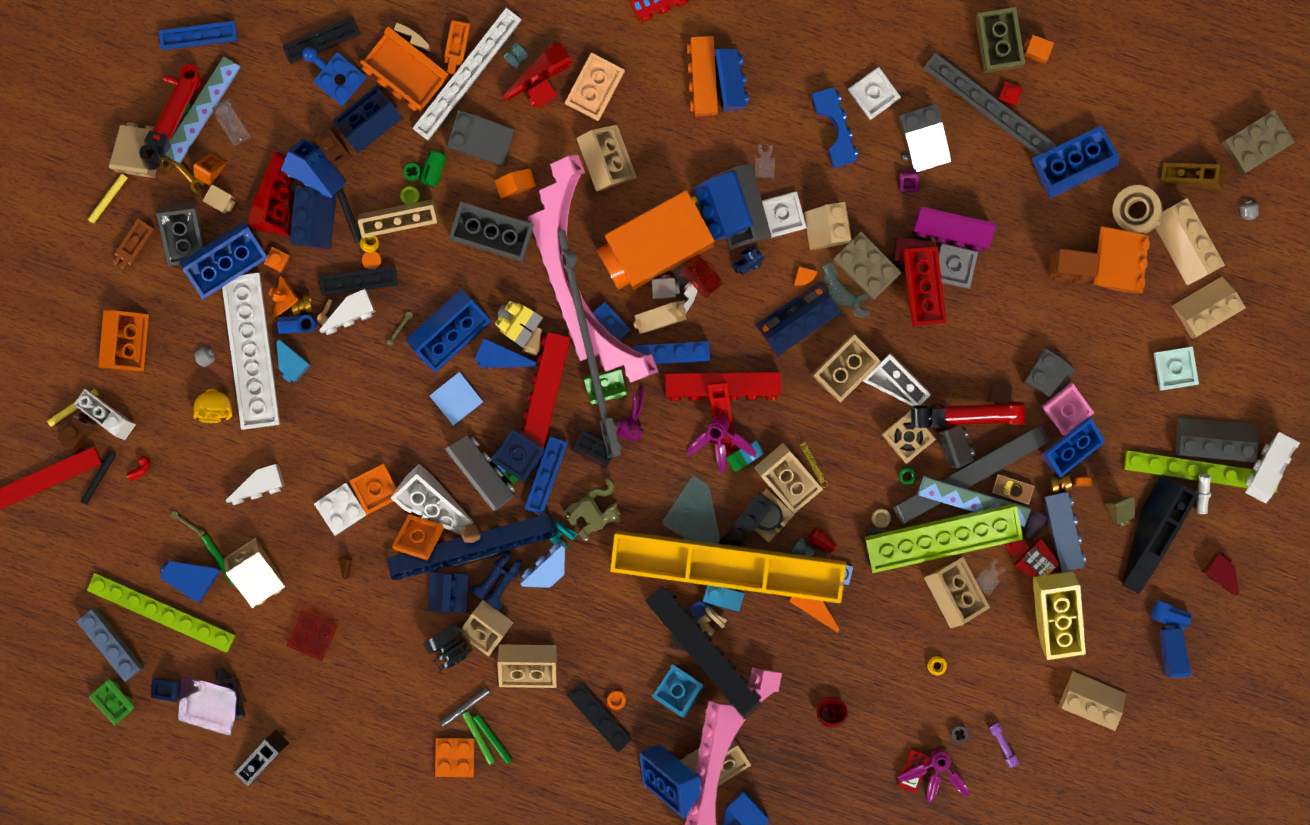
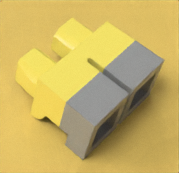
M509 301L505 310L511 313L507 320L500 316L495 325L502 334L523 348L533 333L522 327L520 323L534 332L543 317L520 303L517 304Z

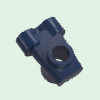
M752 246L741 253L743 259L734 263L732 267L737 274L740 273L743 276L750 269L755 270L762 265L761 261L765 258L760 251H757Z

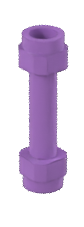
M999 722L990 725V732L992 736L996 737L1002 748L1009 768L1019 765L1020 762L1016 754L1012 753L1002 734L1003 729Z

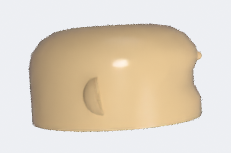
M1133 185L1118 192L1113 203L1112 212L1116 223L1122 230L1146 234L1157 227V225H1160L1163 207L1158 195L1152 189L1142 185ZM1136 202H1142L1147 207L1146 214L1139 219H1134L1129 214L1131 205Z

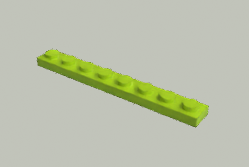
M1126 451L1123 469L1199 481L1200 474H1208L1211 476L1210 483L1248 488L1245 485L1250 475L1255 473L1253 469L1134 451Z
M94 573L87 591L226 653L229 652L236 636L231 632L98 573Z

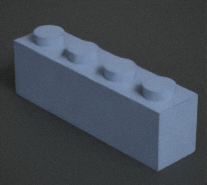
M1068 492L1043 496L1056 560L1059 562V572L1084 568L1086 556L1084 551L1081 552L1080 549L1082 538L1080 533L1076 531L1075 525H1078L1076 514L1072 513L1071 506H1074L1072 496L1068 495Z
M97 608L91 609L77 621L79 626L125 682L144 669V666Z

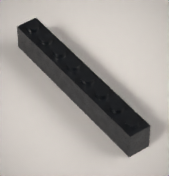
M661 586L645 600L646 603L745 720L762 706L759 700L762 697L755 689L750 690L747 686L749 682L743 674L739 676L735 672L737 667L730 659L726 661L723 658L725 653L718 645L716 647L712 645L710 641L713 639L706 631L701 632L698 628L700 626L699 622L694 617L690 619L686 614L688 609L683 603L678 604L674 600L676 595L670 588L666 590Z

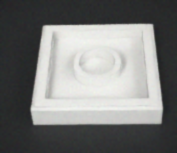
M879 67L848 88V92L869 120L901 99Z
M797 191L762 200L772 238L807 228Z

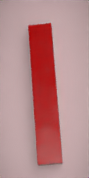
M91 447L0 488V510L102 465L96 448Z

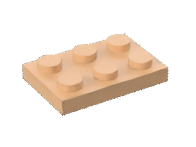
M591 53L567 97L565 105L599 122L625 70Z

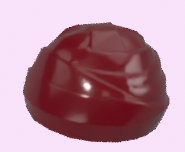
M828 697L819 703L816 716L824 726L836 728L847 720L848 709L841 699Z

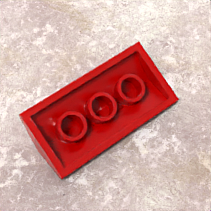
M938 246L903 249L912 326L947 323Z

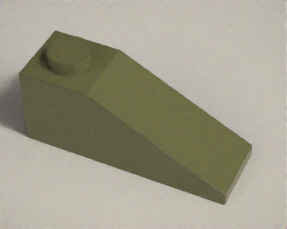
M1121 496L1105 503L1113 525L1119 524L1122 527L1131 523L1130 519L1135 518V499L1133 496Z

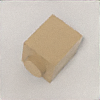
M211 185L203 202L226 214L227 211L230 212L233 209L235 197Z

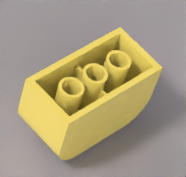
M1074 572L1034 577L1033 588L1037 628L1040 643L1047 660L1086 654L1080 585Z

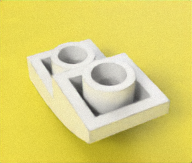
M697 279L694 283L690 281L683 288L685 290L683 295L688 299L687 302L685 300L682 301L686 313L693 304L698 291L699 281Z

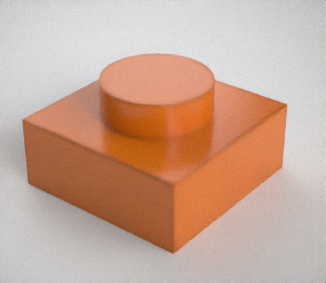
M272 247L264 264L282 273L290 255Z

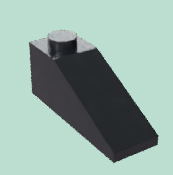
M275 730L234 774L249 786L284 750L289 742Z

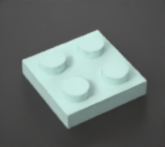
M1193 347L1153 353L1160 391L1199 385Z

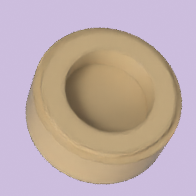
M877 509L872 513L871 520L876 527L884 528L889 525L891 515L885 509Z

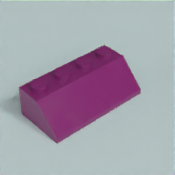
M920 207L917 210L912 233L917 234L916 237L921 239L932 237L939 243L950 241L954 242V246L965 248V245L973 246L972 249L975 251L984 252V249L990 248L997 223Z

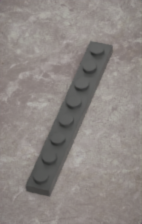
M934 53L923 69L1036 156L1057 146L937 53Z

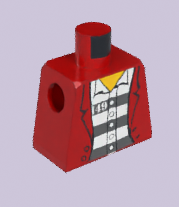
M1037 539L1029 547L1030 549L1013 564L1032 579L1037 576L1057 574L1054 570L1059 566V562L1041 539Z

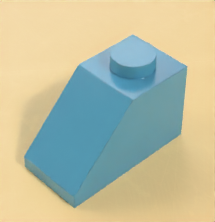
M282 340L277 341L279 370L282 372L281 376L289 383L291 381L297 383L311 364Z
M707 585L702 601L739 612L745 593L725 587Z

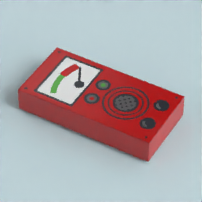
M911 749L902 774L920 764L927 765L929 756ZM922 776L909 781H899L898 786L916 793Z

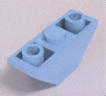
M564 541L560 544L555 543L549 549L550 553L544 557L542 555L535 562V567L532 569L528 568L523 572L520 584L523 587H551L565 573L566 543Z

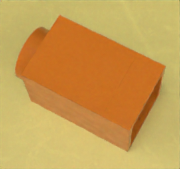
M686 190L604 235L607 244L596 249L616 288L619 290L630 284L634 291L652 281V279H656L712 248L715 241Z

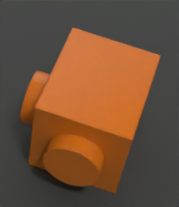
M1032 35L1030 39L1026 38L1024 42V56L1045 64L1048 61L1054 42Z

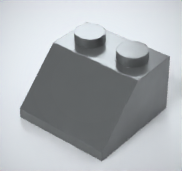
M1043 349L1023 380V383L1051 399L1065 388L1075 369L1056 354Z

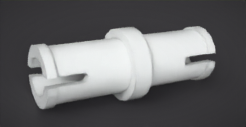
M1208 474L1199 475L1198 490L1196 491L1199 494L1196 513L1208 514V503L1211 497V476Z

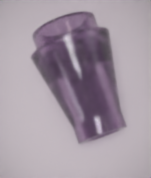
M1034 510L1033 513H1030L1022 534L1033 539L1047 524L1048 517Z

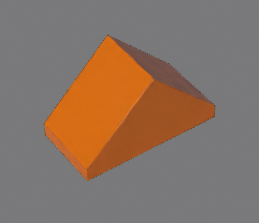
M209 153L194 164V177L211 187L227 162Z
M531 168L511 172L495 180L501 199L537 187Z

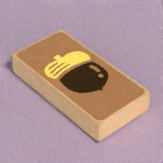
M997 474L991 493L1029 504L1034 486Z

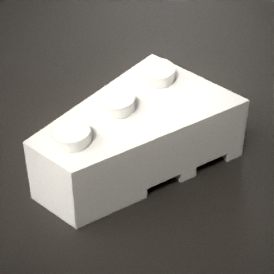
M891 353L863 380V382L911 406L921 405L931 395V392Z
M1278 432L1269 445L1265 444L1260 453L1263 455L1262 459H1258L1253 467L1255 470L1254 475H1250L1245 485L1248 488L1245 493L1267 503L1277 488L1287 464L1290 463L1292 453L1298 448L1300 442Z

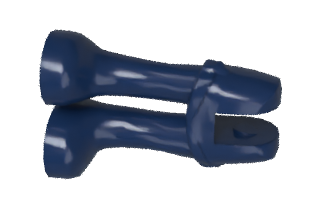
M506 552L499 560L495 561V566L484 582L480 585H474L470 589L472 593L484 600L499 575L503 574L504 576L496 588L486 599L488 604L499 611L502 608V594L513 578L518 576V570L522 563L521 560L517 559L510 570L505 568L504 565L511 556L509 552Z

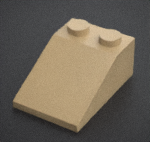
M784 443L754 467L793 514L823 490Z

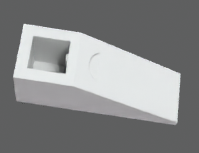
M364 289L347 296L320 328V333L329 335L336 332V328L342 325L346 328L355 324L354 320L359 318L365 320L372 317V313L376 311L368 291Z
M86 389L83 390L73 404L120 439L126 440L136 426L135 423Z
M279 464L256 470L226 499V503L232 502L233 505L243 503V499L251 497V500L263 497L262 493L267 491L270 494L280 492V488L285 485Z

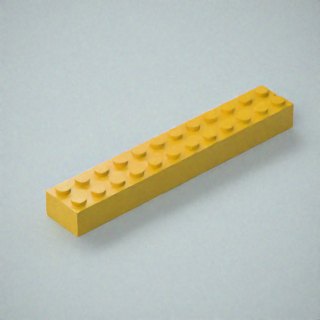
M618 530L614 535L610 572L841 603L847 561Z

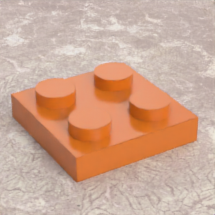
M385 463L350 480L366 515L394 502L391 496L397 487Z
M408 514L392 547L394 550L428 560L444 530L443 524Z
M436 737L435 777H474L475 738Z

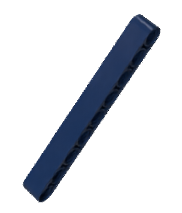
M545 514L479 532L480 540L471 543H465L461 537L436 544L428 560L406 553L392 556L387 559L390 577L392 580H400L552 538L556 535L552 516Z

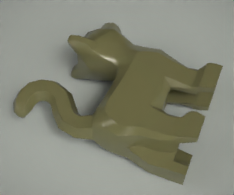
M610 478L605 480L608 485L606 489L599 487L591 489L580 501L571 504L563 511L572 526L577 523L578 518L583 517L587 524L579 533L585 541L589 539L591 532L602 529L609 522L619 523L622 520L620 510L617 507L618 502L609 505L602 512L594 499L596 495L605 497L614 492L615 483Z

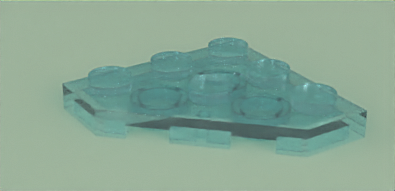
M692 475L662 521V524L686 540L717 544L720 536L709 485Z

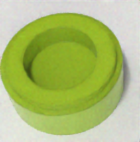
M408 186L401 191L400 197L406 205L419 202L420 193L415 187Z

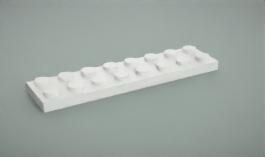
M260 273L245 274L222 287L241 430L280 425Z

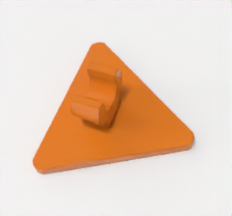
M279 277L277 288L271 287L268 293L273 296L272 300L275 301L272 313L273 318H277L298 301L297 296L284 277Z

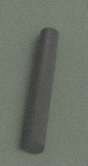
M485 687L440 720L442 726L445 727L490 694L489 689Z

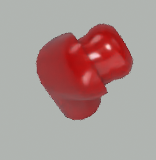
M141 456L138 459L140 466L127 473V478L130 482L146 474L151 466V461L148 460L147 456Z

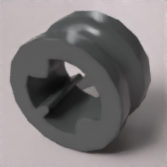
M957 725L951 729V738L956 743L966 742L969 733L965 727ZM960 729H962L964 737H959L958 740L956 739L957 735L955 734V731H960Z

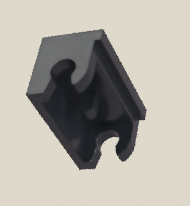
M582 430L572 451L607 468L611 458L607 457L604 441Z

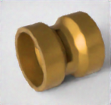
M309 293L303 294L291 306L294 316L301 315L304 310L307 313L314 312Z
M1068 472L1061 478L1055 475L1048 476L1052 495L1058 494L1063 490L1065 492L1072 491Z

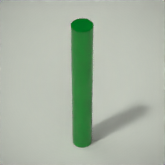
M208 534L201 538L230 584L234 586V583L226 574L223 557Z
M479 714L476 715L473 720L506 764L512 762V758Z

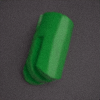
M433 150L429 151L420 179L423 185L438 186L447 155Z

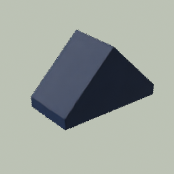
M153 679L151 698L170 702L181 700L183 680Z

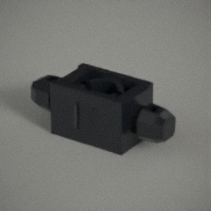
M224 667L216 670L215 674L220 683L214 686L225 710L233 709L234 712L232 713L236 719L245 717L246 712L244 707H241V704L247 701L236 677L228 678L227 675L229 674ZM229 683L232 684V685H230V686H228V687H226V688L223 689V686H225V685H227V684H229ZM228 688L234 690V698L227 696L226 691ZM237 698L239 699V700L236 701V702H233V703H231V704L229 703V702H231V701H233V700H235V699H237Z

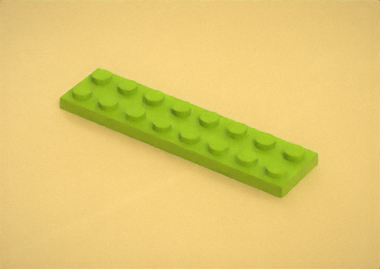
M1016 503L865 537L872 573L1023 540Z

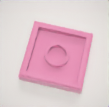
M1073 383L1068 384L1041 406L1063 436L1094 414V411Z

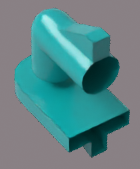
M557 520L554 523L558 528L555 529L556 535L549 538V540L553 544H560L563 541L560 537L564 533L573 541L579 533Z

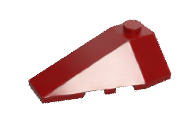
M553 43L546 48L547 51L503 95L505 102L535 87L545 79L548 80L573 66L571 58L562 43L558 45Z
M275 151L252 204L247 226L264 233L290 236L293 216L292 200H294V194H291L290 183L293 181V178L281 171L286 155Z

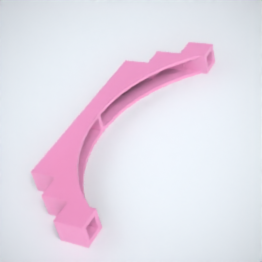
M572 155L550 164L552 175L557 183L539 190L541 202L545 209L528 216L529 223L534 224L533 234L536 239V245L540 250L543 264L549 274V281L556 293V300L560 304L562 316L569 329V335L574 342L576 354L579 356L580 361L587 359L567 270L564 269L561 262L562 249L558 236V231L565 230L567 237L571 200L581 174L585 173L579 155ZM580 292L594 355L600 356V362L605 372L624 365L625 373L630 382L658 373L652 354L645 355L635 351L614 337L593 315Z
M752 667L748 687L751 691L755 689L762 698L759 700L762 702L773 692H779L782 673ZM729 701L727 703L708 702L699 755L695 767V774H698L701 779V794L689 811L685 825H716V794L721 768L736 733L745 721Z

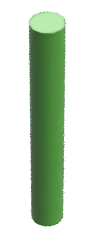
M466 711L462 716L486 761L491 765L496 761L469 711Z

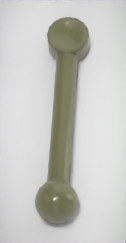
M406 312L405 319L399 325V327L394 332L392 337L386 340L387 345H393V340L401 331V329L406 324L408 319H412L413 314L411 312Z
M177 511L171 513L173 519H178L198 533L199 537L205 535L204 530H199L180 517Z

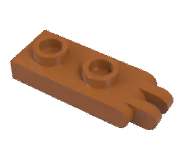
M137 219L115 252L116 259L113 264L117 266L122 260L120 269L124 270L127 265L131 266L155 229L142 220Z

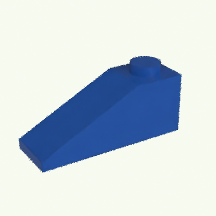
M483 339L475 357V360L478 361L477 365L488 369V367H536L537 365L536 362L486 339Z

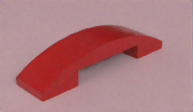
M727 381L708 383L713 418L717 415L725 416L730 422L728 432L734 435ZM725 435L721 439V444H725L726 453L736 452V445L731 442L729 436Z

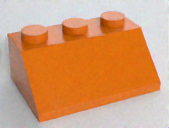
M103 310L98 368L144 372L148 314Z

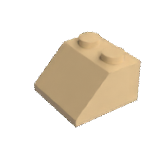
M482 600L462 627L463 633L460 636L468 639L469 643L489 657L514 622Z

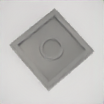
M940 243L938 254L942 283L970 289L978 251Z

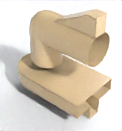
M708 606L705 608L707 614L698 619L702 633L706 631L711 636L715 630L708 622L713 619L721 628H724V623L727 622V619L717 614Z

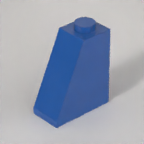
M169 561V563L165 562L160 569L161 575L159 578L199 603L203 600L222 570L218 567Z
M1173 624L1165 625V629H1159L1164 675L1170 678L1191 676L1183 629Z

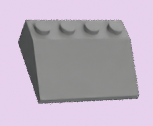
M465 436L445 450L493 511L498 510L515 496L513 494L515 489L509 482L505 483L501 477L504 475L497 466L495 468L491 466L489 462L492 460L485 451L481 453L477 448L480 446L473 436L471 438Z

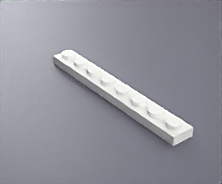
M507 8L503 11L415 124L413 130L429 141L522 20Z

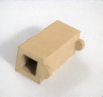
M682 301L634 315V327L638 329L639 334L687 320L685 307L682 305Z

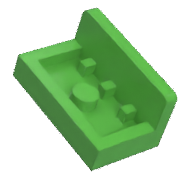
M620 367L606 372H599L605 401L620 399L628 394ZM584 376L590 404H598L592 376Z
M108 679L89 698L115 726L132 712L134 702L128 695L124 696L122 694L120 686L115 681L112 682Z

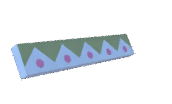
M226 57L222 58L170 140L171 146L166 156L179 164L182 162L241 67Z
M926 476L923 477L918 491L919 496L972 512L1013 504L1006 500ZM1016 504L1020 525L1025 527L1031 509Z

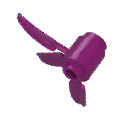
M641 386L639 405L638 396L636 394L633 395V410L629 420L625 418L624 420L619 419L617 423L616 434H618V437L632 442H636V439L640 440L644 431L641 428L642 424L636 423L644 401L645 389L643 386Z
M717 415L711 420L707 433L703 432L690 445L687 455L696 453L711 439L717 441L718 443L715 444L717 466L722 474L726 468V446L724 443L721 444V439L725 435L729 436L731 442L750 456L756 457V451L739 434L732 435L729 433V420L725 416Z
M936 748L931 752V763L927 765L920 764L898 777L899 781H909L926 774L927 768L933 766L936 771L930 777L926 798L928 802L934 800L941 782V776L938 775L939 771L946 770L949 773L948 780L964 797L970 795L961 777L956 772L952 773L949 769L951 758L948 751L944 748Z

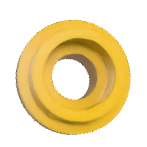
M376 236L361 238L360 247L366 252H375L379 247L378 238Z
M934 656L928 661L927 667L931 674L938 676L946 671L947 663L942 657ZM939 662L940 668L934 669V663Z

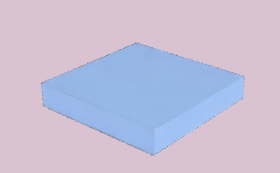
M460 372L430 395L453 426L483 403L482 399Z

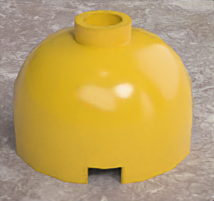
M217 389L206 390L194 402V419L199 417L200 422L218 423L221 422L219 418L226 417V420H229L232 417L230 399Z

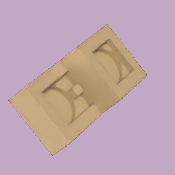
M396 23L394 31L397 34L411 38L410 44L415 48L430 52V46L420 35L410 28Z

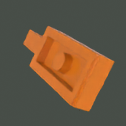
M451 21L444 55L445 63L448 64L447 72L450 75H454L457 65L461 66L462 62H464L471 27L470 23Z

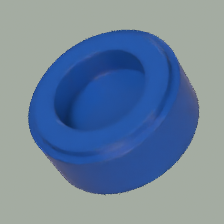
M703 601L694 602L690 607L691 616L696 620L700 619L703 615L707 614L705 608L708 605Z

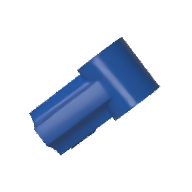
M309 315L278 317L277 321L279 334L311 333L318 327L316 318ZM306 319H310L312 323L309 329H305L303 325Z
M1156 600L1150 618L1187 629L1190 625L1192 614Z

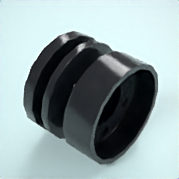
M457 622L423 643L428 654L439 653L433 660L434 663L443 659L444 663L437 667L439 671L455 666L467 658L469 653L474 650L472 645L463 649L462 646L469 641L468 639L458 641L457 638L463 631Z

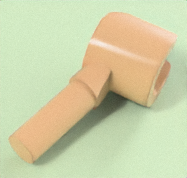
M328 299L324 310L317 317V321L321 326L329 319L326 314L332 304L330 299Z

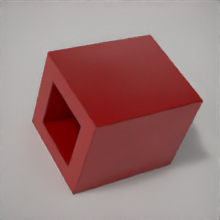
M547 79L527 91L529 95L527 100L533 108L536 106L538 110L558 98Z

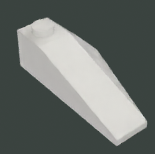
M420 464L403 479L391 496V499L409 513L414 512L422 516L421 518L443 524L445 529L459 535V528L469 523L473 524V520L434 476Z

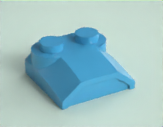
M672 664L655 693L652 694V697L684 718L700 698L705 685Z

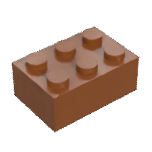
M1059 249L1051 254L1048 277H1053V281L1065 282V280L1070 279L1074 284L1087 283V281L1097 276L1099 254Z

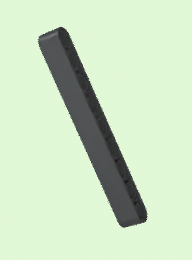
M1040 424L940 481L967 489L1050 442ZM916 493L895 505L892 509L902 525L942 502L919 496Z

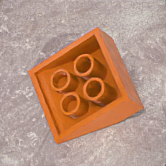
M1100 227L1097 252L1099 254V261L1094 285L1125 293H1143L1145 269L1148 264L1147 251L1150 247L1149 236Z

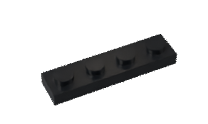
M352 16L283 45V49L289 63L293 64L303 60L302 52L306 47H314L317 53L361 34Z
M396 266L319 276L322 296L398 286Z
M759 492L718 544L741 547L774 507L775 503L762 492Z
M581 682L566 695L617 753L632 741L631 737Z

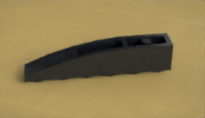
M1160 475L1140 514L1122 582L1124 587L1137 594L1141 593L1180 530L1199 495L1198 493Z

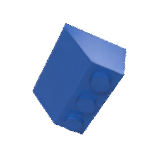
M715 49V63L723 112L746 109V104L749 103L748 92H744L743 87L746 84L745 73H741L740 66H743L742 54L738 55V49Z
M735 171L709 179L694 187L708 230L714 241L728 239L754 225Z
M1089 416L1041 455L1047 465L1061 478L1104 444L1105 440L1093 419Z

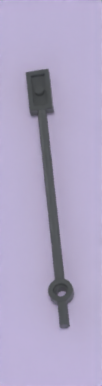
M565 230L558 231L562 249L561 262L564 269L567 270L602 419L599 423L607 457L620 456L622 447L616 436L617 426L608 415L574 271L577 256L575 252L569 249Z

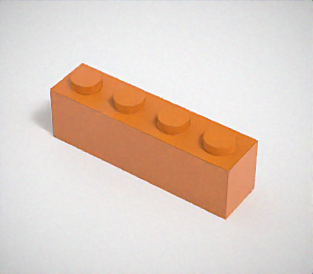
M714 36L691 37L690 43H687V54H691L692 61L688 62V73H692L693 81H689V91L693 92L694 100H690V110L694 111L695 116L718 115Z

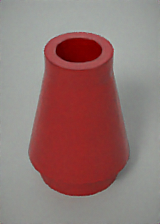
M814 528L808 536L811 545L821 548L830 554L837 547V544L832 541L822 528Z

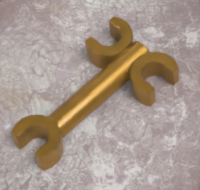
M168 156L162 157V164L168 161V166L164 170L169 172L174 165L191 183L190 187L193 192L198 193V190L195 188L197 183H201L204 187L206 186L204 182L196 179L182 162L179 164Z

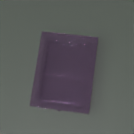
M183 676L178 721L231 736L233 734L237 691Z

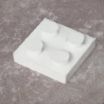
M347 483L314 503L335 536L366 516L362 505Z

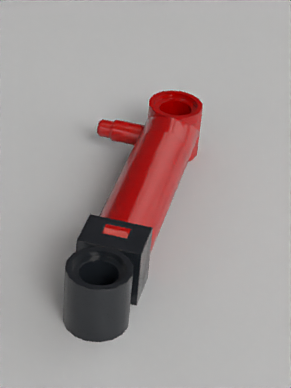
M192 64L185 65L180 69V78L167 75L163 77L164 81L175 85V88L153 131L149 130L144 140L145 145L139 150L141 161L148 170H155L162 164L161 155L166 156L171 146L169 141L195 90L202 84L198 68Z
M1023 402L989 405L943 406L942 404H930L928 406H911V427L928 428L930 426L932 428H942L946 425L992 423L1020 425L1025 423V403Z

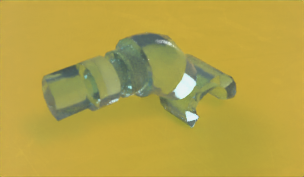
M833 263L823 266L826 274L824 276L825 282L829 283V286H827L829 289L828 294L835 304L848 308L852 306V312L859 318L869 316L871 314L869 310L862 311L859 308V302H865L868 296L861 295L855 298L853 293L846 290L840 281L838 282L837 279L839 277Z

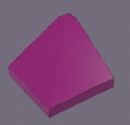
M899 169V191L919 192V173Z

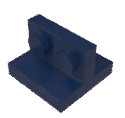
M512 429L492 462L525 482L532 470H536L540 463L538 461L545 452V449Z
M430 572L428 611L467 613L469 574Z

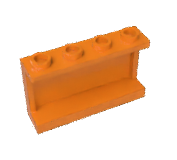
M388 26L384 31L385 35L365 60L360 61V64L363 66L362 70L369 76L375 75L378 78L376 81L384 88L386 86L390 87L393 90L391 93L399 100L404 98L408 102L406 105L414 112L416 110L422 112L450 76Z

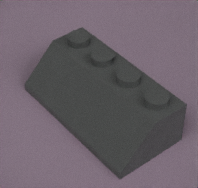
M752 164L735 166L710 176V179L735 171L754 224L727 239L730 250L772 238Z
M460 202L449 239L524 263L534 224Z
M1178 417L1175 455L1257 462L1258 439L1255 424Z

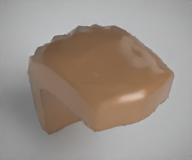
M464 524L459 528L460 535L465 543L480 540V533L475 524Z

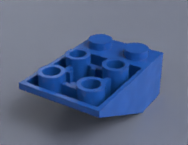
M304 138L288 151L281 171L285 172L289 177L303 182L305 186L312 187L323 196L330 198L346 184L344 178L328 160L320 147Z

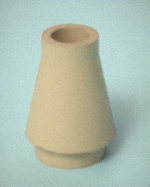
M536 327L534 332L530 331L533 334L523 347V353L537 356V353L540 352L542 329Z

